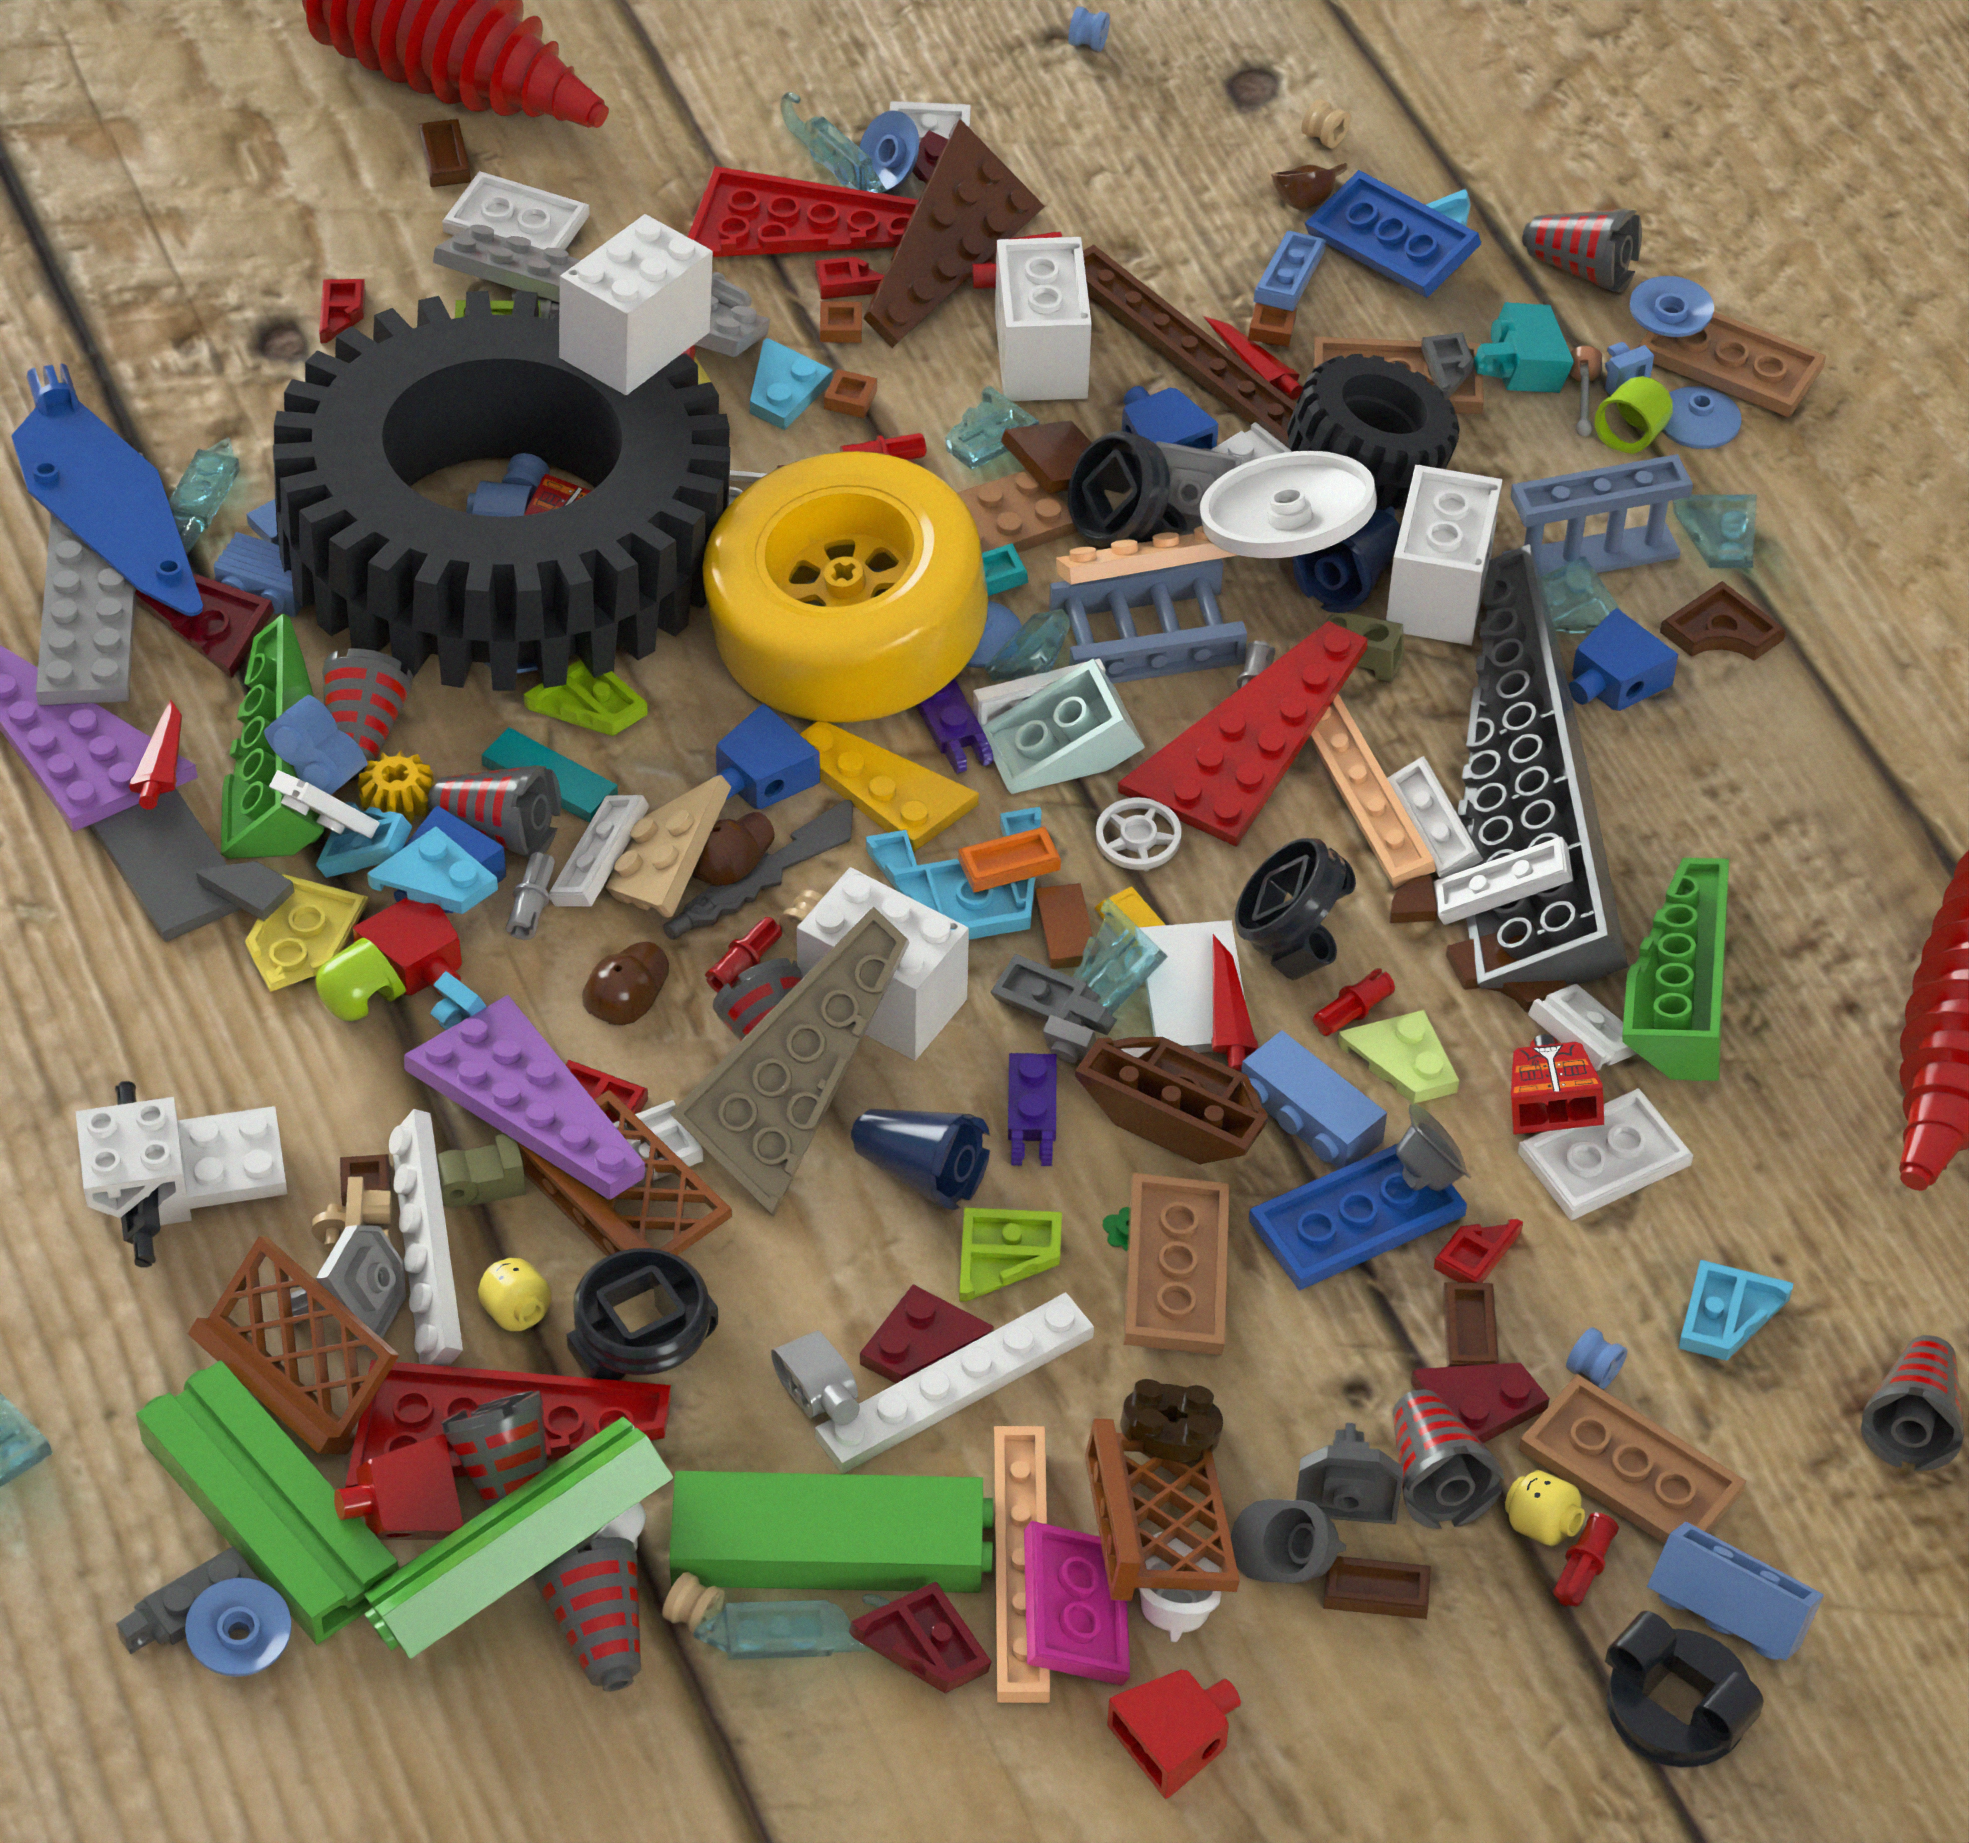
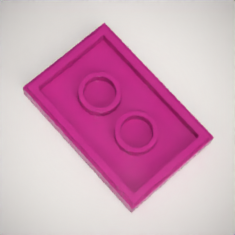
M1031 1521L1024 1529L1027 1664L1123 1685L1130 1678L1127 1601L1111 1600L1100 1537Z

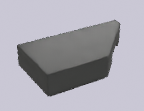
M1463 332L1422 337L1421 350L1434 385L1436 384L1443 391L1445 400L1450 398L1473 370L1474 361Z
M257 861L201 868L196 873L198 884L263 921L294 893L291 880Z

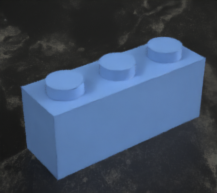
M1283 1030L1242 1061L1241 1073L1248 1076L1258 1095L1262 1108L1274 1117L1287 1133L1295 1134L1308 1144L1322 1161L1330 1162L1336 1168L1341 1169L1363 1159L1383 1142L1387 1112Z
M1684 1522L1670 1533L1647 1585L1648 1588L1659 1593V1598L1665 1604L1679 1610L1689 1609L1704 1617L1705 1623L1715 1631L1727 1635L1734 1633L1751 1642L1753 1650L1760 1655L1770 1659L1781 1658L1784 1661L1800 1649L1824 1597V1594L1688 1522Z

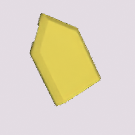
M282 874V876L293 882L294 893L265 921L258 918L245 940L246 947L269 991L272 992L317 975L319 968L326 961L340 953L345 947L353 932L352 927L357 924L369 902L368 897Z

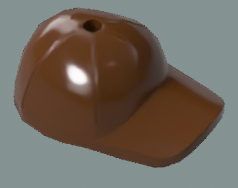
M1347 163L1340 164L1331 169L1315 165H1305L1289 171L1272 173L1271 178L1278 195L1286 204L1295 209H1308L1320 205L1330 196L1334 188L1336 176L1341 175L1347 170Z
M751 812L738 820H717L693 870L692 876L695 879L713 885H729L738 882L748 875L774 841V828L770 820L760 812Z
M648 941L633 944L620 953L606 956L592 970L583 989L582 999L584 1008L589 1014L592 1013L595 1017L609 1022V1024L626 1025L634 1023L652 1007L669 974L667 956L659 946Z

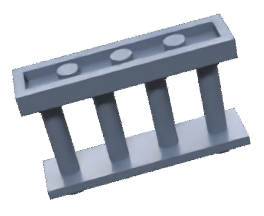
M1676 454L1512 484L1510 497L1524 527H1526L1524 546L1530 544L1543 584L1679 558L1680 550L1665 522L1668 502L1691 497L1693 483L1679 455ZM1650 504L1647 525L1624 529L1628 508ZM1609 512L1606 533L1583 537L1586 516ZM1568 520L1564 541L1542 544L1546 523ZM1513 550L1502 552V555Z
M1222 559L1072 585L1067 581L1050 583V619L1069 617L1077 642V646L1070 647L1069 666L1088 662L1091 659H1100L1105 668V675L1112 684L1245 664L1247 631L1244 623L1239 621L1224 624L1215 599V595H1221ZM1197 598L1206 627L1181 630L1172 602ZM1154 605L1163 633L1138 637L1129 608ZM1112 611L1120 639L1095 643L1086 615Z

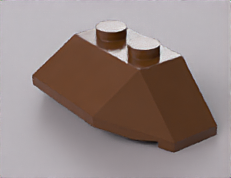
M1129 1037L1114 1041L1112 1038H1098L1075 1070L1077 1080L1116 1126L1199 1165L1245 1156L1268 1123V1114L1262 1108L1258 1095L1247 1075L1165 1037Z

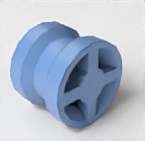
M1078 6L1073 13L1070 23L1069 45L1078 47L1081 44H1086L1092 50L1101 52L1108 36L1110 14L1102 11L1093 14L1089 13L1087 8Z
M526 453L516 454L511 458L507 467V474L503 477L501 483L532 486L534 496L545 474L550 475V469L546 462L535 455Z
M1592 1327L1574 1345L1567 1359L1566 1368L1573 1374L1583 1373L1590 1378L1591 1383L1604 1390L1619 1373L1628 1351L1627 1348L1619 1343L1611 1345L1604 1340L1602 1332Z

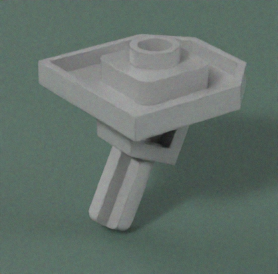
M1157 441L1156 445L1164 454L1169 468L1170 491L1168 503L1176 507L1186 520L1187 529L1181 535L1194 534L1195 528L1203 526L1200 503L1206 490L1222 475L1240 466L1243 457L1211 451L1208 448L1199 449Z
M356 1225L346 1227L322 1269L319 1270L316 1280L380 1338H383L406 1298L404 1262L380 1226ZM302 1288L291 1293L293 1316L308 1314L307 1292ZM368 1346L362 1347L364 1350H371Z

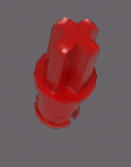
M921 433L884 439L880 435L873 441L840 446V452H872L908 460L924 457L927 453L925 438Z
M765 917L741 940H733L728 945L729 950L705 973L709 986L717 993L727 983H729L732 989L740 980L739 974L760 964V957L782 936V928L776 924L773 918Z
M1376 968L1357 984L1344 986L1339 991L1336 1000L1314 1014L1313 1024L1318 1027L1319 1033L1323 1036H1329L1353 1019L1363 1020L1369 1014L1371 1007L1394 993L1395 984L1392 977L1386 971L1382 973L1381 968Z
M1598 1512L1591 1513L1576 1545L1568 1548L1565 1555L1567 1563L1553 1590V1594L1559 1599L1561 1605L1565 1607L1568 1605L1578 1607L1582 1604L1594 1577L1604 1571L1606 1565L1604 1557L1613 1538L1619 1531L1618 1524L1610 1516Z

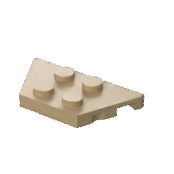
M722 775L713 777L635 823L630 832L632 838L622 855L615 862L614 870L605 887L616 900L626 904L634 903L636 907L646 911L653 907L663 917H673L731 789V786Z

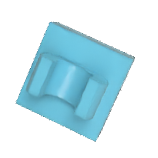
M447 971L434 984L444 999L435 1005L430 1014L439 1021L438 1024L445 1030L487 1007L476 993Z

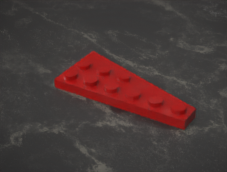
M714 166L687 237L712 250V257L897 247L905 233L904 230L918 199Z
M1327 621L1117 783L1118 793L1129 798H1148L1169 807L1176 814L1179 821L1237 847L1367 650V638Z
M371 1360L369 1372L377 1360ZM395 1362L358 1421L345 1488L358 1486L356 1468L367 1460L427 1438L444 1434L441 1421L464 1410L467 1411L468 1417H471V1412L479 1409L478 1405L528 1391H540L543 1400L547 1460L566 1456L621 1417H625L634 1425L635 1429L638 1428L646 1434L650 1441L663 1439L666 1435L670 1409L671 1385ZM446 1437L454 1478L468 1475Z

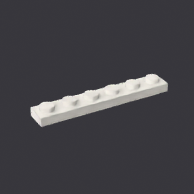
M413 1109L401 1125L395 1127L389 1139V1151L393 1154L395 1169L394 1190L398 1193L400 1207L399 1229L403 1232L405 1246L404 1268L408 1272L410 1284L409 1307L414 1315L416 1331L414 1346L419 1354L420 1364L450 1366L463 1351L431 1113Z
M1065 1292L859 1403V1414L851 1423L838 1425L830 1419L815 1427V1439L839 1471L844 1474L1092 1339L1094 1326Z

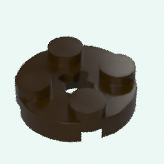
M1142 1379L1135 1383L1134 1391L1124 1401L1120 1427L1123 1435L1130 1442L1132 1434L1138 1440L1144 1442L1143 1451L1151 1456L1170 1461H1192L1200 1458L1201 1450L1210 1447L1212 1452L1217 1448L1223 1427V1416L1219 1408L1213 1404V1393L1203 1386L1192 1385L1186 1388L1173 1384H1161L1152 1379Z

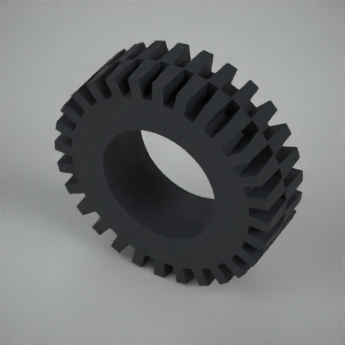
M488 291L466 292L465 317L451 319L439 296L418 300L416 328H412L394 308H390L374 315L373 340L354 327H349L336 335L335 357L317 350L305 362V382L291 379L284 391V411L276 412L273 444L277 541L279 542L282 568L284 573L288 570L292 572L293 595L302 608L316 604L317 625L327 634L333 636L349 627L351 649H367L379 652L391 642L392 657L402 662L400 671L406 675L409 668L413 678L430 654L439 655L441 685L464 688L472 662L490 663L493 691H515L517 663L536 662L544 688L566 685L569 655L577 654L593 678L602 676L610 671L614 672L616 643L639 661L655 652L657 628L676 637L689 625L690 605L704 608L707 603L703 585L704 553L716 522L729 506L731 447H729L730 427L727 414H719V394L712 382L698 385V364L687 353L675 358L628 395L622 394L559 358V309L553 319L540 318L538 292L516 291L512 315H492ZM521 453L535 455L548 464L560 467L581 477L595 487L593 491L563 507L538 514L511 517L483 516L457 511L435 503L410 488L425 476L456 463L482 458H512L516 454Z

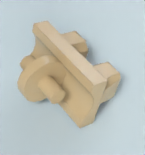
M348 1177L346 1214L342 1213V1207L339 1204H329L327 1212H322L313 1218L311 1230L313 1236L317 1240L324 1242L325 1249L332 1252L346 1227L391 1223V1191L365 1190L363 1177ZM383 1229V1232L390 1241L389 1229Z

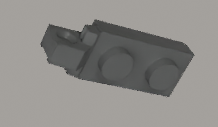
M1014 954L991 990V994L996 1000L1044 1021H1048L1049 1016L1053 1015L1080 1026L1085 1025L1089 1029L1104 1035L1109 1034L1117 1021L1109 1013L1107 1006L1098 1003L1101 997L1098 993L1092 991L1087 983L1018 954Z
M232 1546L144 1597V1600H141L134 1606L135 1611L116 1623L119 1639L130 1654L154 1640L158 1644L170 1641L174 1645L186 1638L185 1624L188 1611L194 1600L205 1589L217 1582L231 1578L260 1580L237 1549Z

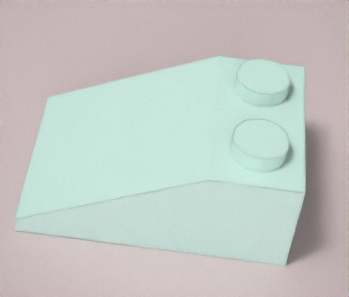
M1094 659L1086 662L981 727L991 746L994 762L1011 794L1108 771L1145 748L1115 686Z

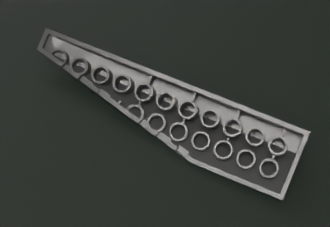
M1528 544L1489 560L1484 597L1487 614L1486 621L1481 622L1480 637L1483 640L1482 655L1477 656L1475 671L1479 675L1478 687L1473 688L1466 743L1470 750L1469 761L1463 767L1462 780L1466 785L1464 800H1459L1458 816L1483 858V861L1473 867L1563 837L1569 849L1573 881L1466 918L1469 937L1474 939L1477 982L1481 989L1503 988V983L1565 980L1566 984L1587 983L1629 967L1575 709L1532 547ZM1498 932L1497 940L1503 950L1511 957L1522 960L1486 973L1480 937ZM1517 935H1526L1521 941L1508 944L1510 938Z

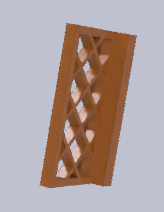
M610 1090L594 1101L603 1112L609 1109L619 1119L618 1130L625 1139L640 1140L641 1144L646 1142L650 1146L649 1159H642L645 1162V1168H647L645 1188L630 1187L611 1200L608 1199L607 1202L604 1199L606 1197L517 1142L523 1163L524 1175L606 1256L633 1248H653L645 1240L647 1229L674 1230L673 1239L661 1247L660 1250L679 1255L732 1217L731 1207ZM656 1153L658 1158L662 1157L664 1160H655ZM654 1168L655 1172L675 1173L680 1178L679 1189L652 1188ZM616 1199L643 1200L641 1216L620 1215L615 1210ZM650 1201L677 1202L676 1218L648 1216ZM685 1202L706 1203L713 1210L702 1219L683 1218Z
M259 1236L210 1316L208 1318L197 1317L187 1333L216 1361L221 1360L252 1394L318 1454H348L355 1440L352 1430L400 1356L272 1240ZM267 1256L274 1262L276 1284L260 1287L258 1268ZM302 1287L307 1292L309 1313L293 1316L290 1289ZM277 1292L280 1319L264 1322L261 1295ZM248 1297L251 1325L240 1327L229 1315L239 1299ZM334 1316L340 1321L342 1343L326 1346L323 1318ZM310 1321L313 1349L296 1352L294 1324ZM281 1327L283 1355L272 1356L266 1351L264 1330ZM368 1346L379 1358L368 1375L359 1376L356 1348ZM343 1351L346 1379L329 1382L327 1354ZM313 1356L316 1384L305 1386L299 1381L297 1359ZM347 1386L349 1406L340 1418L332 1411L330 1389Z
M1094 1418L1085 1452V1460L1111 1600L1132 1601L1135 1588L1237 1592L1240 1580L1210 1447L1201 1450L1199 1463L1190 1468L1181 1461L1164 1460L1147 1454L1143 1451L1144 1442L1138 1440L1133 1434L1130 1442L1123 1433H1116L1114 1419ZM1124 1451L1141 1452L1150 1460L1141 1466L1124 1455ZM1162 1466L1177 1476L1178 1479L1169 1485L1154 1475L1153 1472ZM1138 1483H1141L1158 1495L1148 1502L1131 1489ZM1190 1485L1206 1495L1207 1498L1198 1504L1181 1493V1491ZM1170 1502L1186 1514L1177 1521L1159 1508L1165 1503ZM1147 1518L1165 1531L1155 1538L1138 1525ZM1195 1521H1198L1212 1530L1214 1534L1205 1540L1188 1527ZM1174 1538H1177L1192 1548L1193 1551L1186 1557H1183L1167 1546V1544ZM1155 1555L1172 1566V1568L1169 1570H1148L1145 1561ZM1205 1557L1222 1568L1223 1573L1206 1572L1195 1564Z

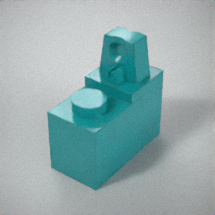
M1505 302L1498 319H1495L1491 326V340L1493 343L1480 344L1477 354L1474 356L1473 365L1477 374L1502 378L1506 390L1560 393L1574 361L1551 305Z

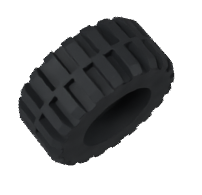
M1351 354L1346 358L1342 355L1318 365L1307 377L1287 427L1291 452H1331L1360 462L1373 476L1377 496L1376 509L1385 510L1389 506H1393L1395 510L1404 509L1415 464L1445 470L1457 446L1460 431L1454 407L1449 399H1444L1443 391L1436 384L1431 385L1428 383L1427 377L1420 372L1414 373L1406 369L1407 365L1397 361L1395 363L1384 361V357L1376 355L1370 358L1363 357V354Z

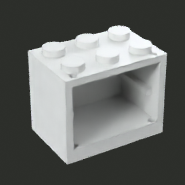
M646 214L641 216L560 275L559 358L622 394L628 395L710 333L713 251Z
M1081 237L997 240L995 320L1004 401L1088 398L1092 324Z
M1415 464L1393 559L1386 621L1403 624V634L1472 646L1488 573L1489 560L1492 555L1502 479Z
M850 867L797 926V965L804 978L874 906L910 943L865 1035L916 1061L967 1000L969 928Z

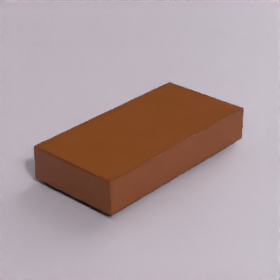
M1081 883L1035 888V902L1050 968L1059 969L1096 964L1097 952Z

